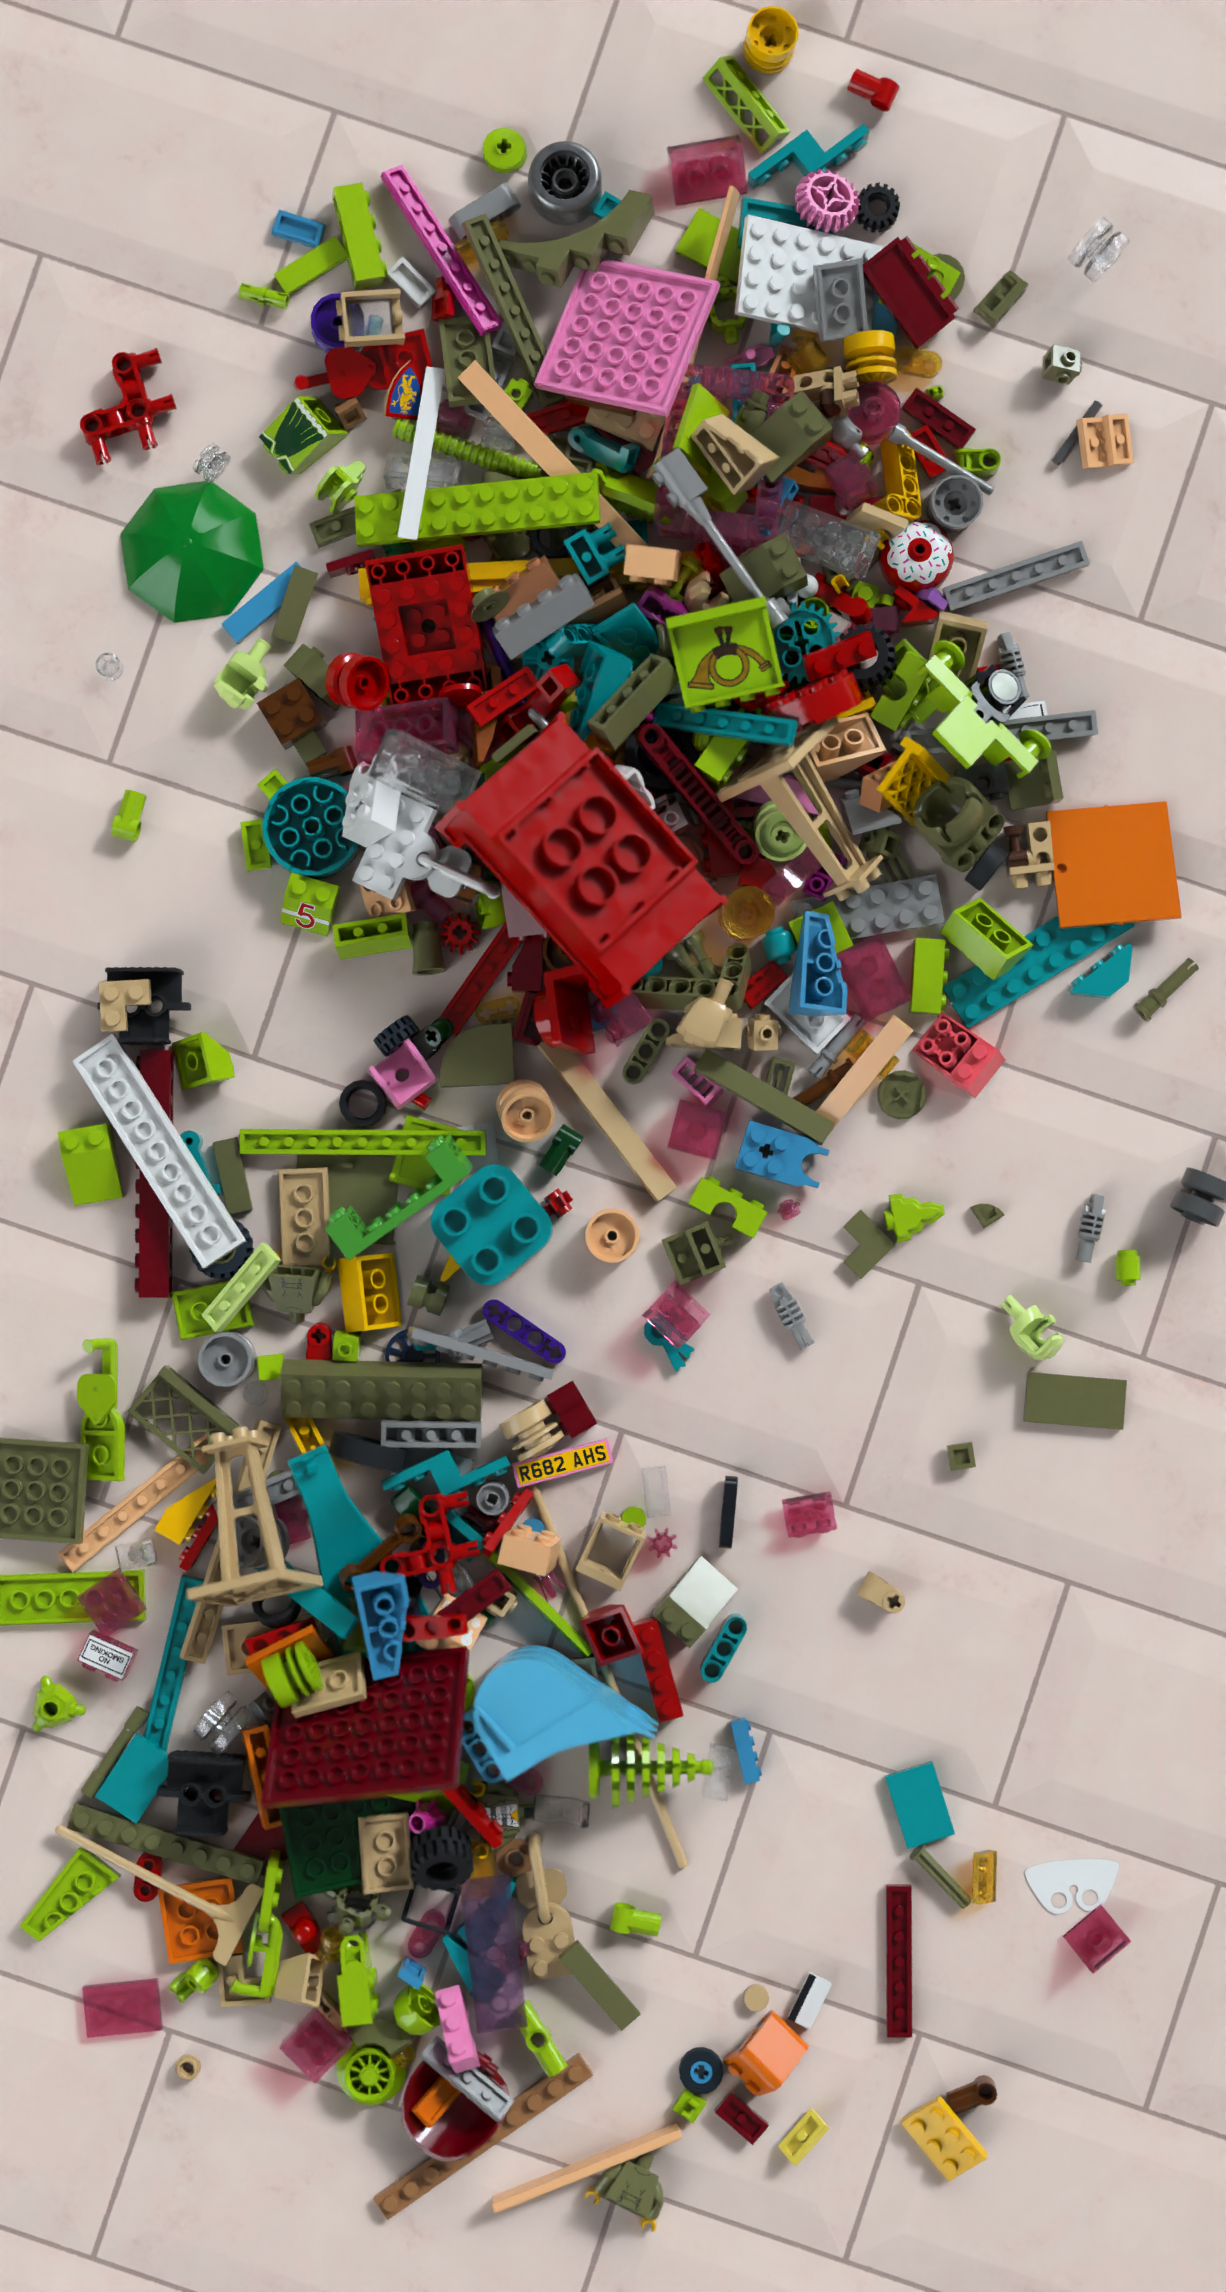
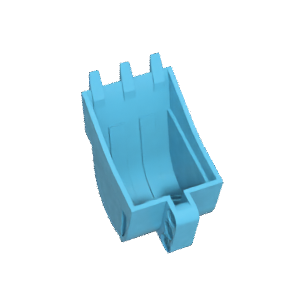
M529 1645L508 1652L486 1676L478 1689L474 1708L464 1713V1720L471 1721L474 1725V1730L466 1731L463 1729L462 1744L482 1777L489 1783H496L504 1778L506 1781H509L548 1756L568 1748L635 1732L654 1739L655 1735L649 1730L656 1732L657 1728L650 1723L658 1726L659 1722L560 1652L545 1646ZM475 1743H484L487 1752H478L475 1749ZM496 1764L500 1769V1774H491L488 1770V1765Z

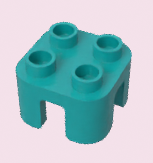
M498 1164L487 1165L479 1169L435 1206L431 1215V1227L435 1236L464 1272L473 1281L482 1285H493L504 1281L523 1263L541 1251L549 1243L553 1233L551 1218L544 1208L537 1202L513 1171Z

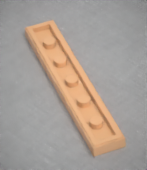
M895 1015L892 1016L816 1110L817 1113L835 1123L831 1131L913 1032V1029Z

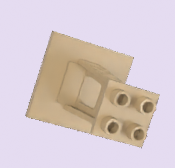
M833 717L817 725L814 723L797 732L793 747L771 744L763 748L716 795L721 802H724L760 784L834 882L823 893L825 898L835 894L839 901H843L852 894L850 889H855L857 894L862 893L870 887L868 881H873L881 875L877 865L882 861L883 857L880 854L865 861L808 755L839 723L836 717ZM792 770L819 813L813 821L781 774ZM823 822L849 862V866L846 869L842 867L818 831L819 826Z
M247 1427L232 1429L233 1436H225V1433L209 1435L211 1445L203 1446L202 1452L215 1455L222 1581L187 1589L188 1600L234 1607L323 1586L322 1576L289 1570L285 1567L258 1449L269 1447V1442L259 1439L258 1430L248 1431ZM244 1456L254 1503L248 1507L235 1509L233 1505L230 1461L232 1458ZM256 1514L267 1570L240 1577L235 1521L239 1517Z

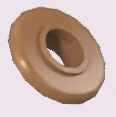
M514 1838L508 1844L498 1849L496 1862L504 1874L510 1877H518L520 1874L532 1870L528 1850L529 1843L521 1838ZM513 1852H518L523 1856V1861L520 1864H513L509 1861V1855Z

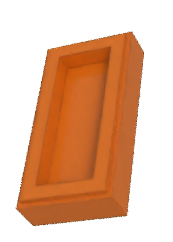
M440 2075L411 2111L427 2128L431 2129L459 2096L461 2091Z

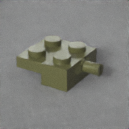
M707 1221L662 1239L680 1286L726 1268L721 1255V1248L735 1243L733 1239L724 1242V1240L732 1237L731 1233L717 1238L712 1233Z

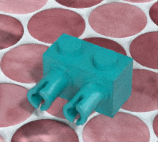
M609 522L591 534L583 529L563 541L588 588L609 577L610 568L625 560L626 551L622 544L604 555L599 554L597 551L598 546L617 536Z

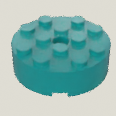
M320 777L299 778L282 786L269 800L262 821L263 838L270 854L288 872L313 879H323L343 871L356 858L361 845L342 837V821L346 812L347 804L345 800L348 792L337 783ZM312 822L319 823V829L316 833H308L306 831L307 826Z

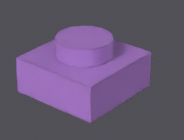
M931 587L929 589H922L914 594L933 610L944 611L948 604V601L941 597V592Z

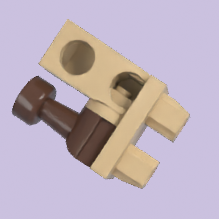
M841 366L834 367V370L828 369L793 376L794 395L802 390L816 408L828 418H833V416L838 414L840 418L848 416L847 408L860 406L857 389L847 391L848 389L859 387L856 371L843 373Z
M1050 821L1028 823L1024 826L1028 848L1026 849L1021 848L1019 836L1023 835L1022 825L1003 827L1004 836L1009 837L1010 852L1006 858L1007 877H1011L1014 890L1028 888L1027 875L1035 874L1037 887L1051 885V872L1055 868Z

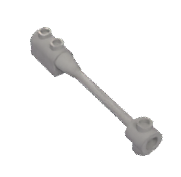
M678 447L653 466L655 470L652 473L654 481L659 487L665 484L669 490L666 497L674 508L679 505L681 509H684L705 528L753 599L763 597L764 595L711 521L712 518L701 498L705 495L707 487ZM779 597L777 600L775 598H765L772 631L789 619L788 616L791 614L788 604L782 597Z

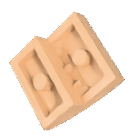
M1128 414L1106 415L1104 417L1081 418L1077 420L1082 469L1105 468L1134 463Z

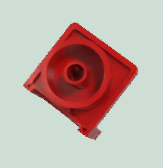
M576 965L543 973L545 989L538 991L534 999L535 1022L543 1041L551 1048L559 1047L583 1055L595 1053L588 992L592 991L589 987L590 980Z

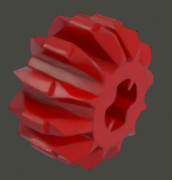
M457 913V921H454L449 915L447 919L451 924H441V927L447 930V932H441L439 936L440 938H448L442 945L447 947L452 944L450 953H454L456 948L459 947L460 955H464V947L466 946L472 952L473 948L470 943L472 942L476 945L480 943L473 936L481 935V930H472L478 926V922L473 921L469 924L471 920V915L469 914L465 916L464 921L462 920L461 913ZM458 928H462L464 932H467L466 936L463 935L464 939L459 940L454 935V932H458Z

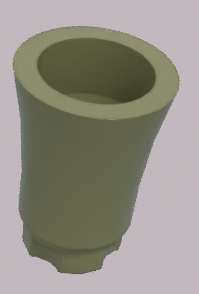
M424 921L414 923V933L412 934V974L425 976L445 972L446 967L442 956L439 931H437L436 922Z

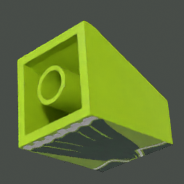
M297 396L259 438L264 443V449L276 457L279 461V467L285 473L301 474L348 435V432L319 397Z

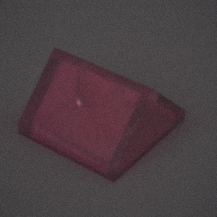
M1101 1904L1063 1935L1092 1974L1131 1943L1128 1936Z

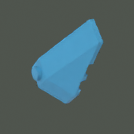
M378 1571L351 1577L373 1681L398 1675L403 1632L406 1625L405 1618L409 1604L405 1577L402 1574Z

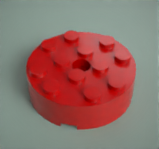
M845 668L821 677L815 683L811 682L788 690L787 694L779 695L762 705L763 709L760 713L762 716L796 720L798 722L797 733L814 723L817 725L857 706L864 699L853 672H847Z

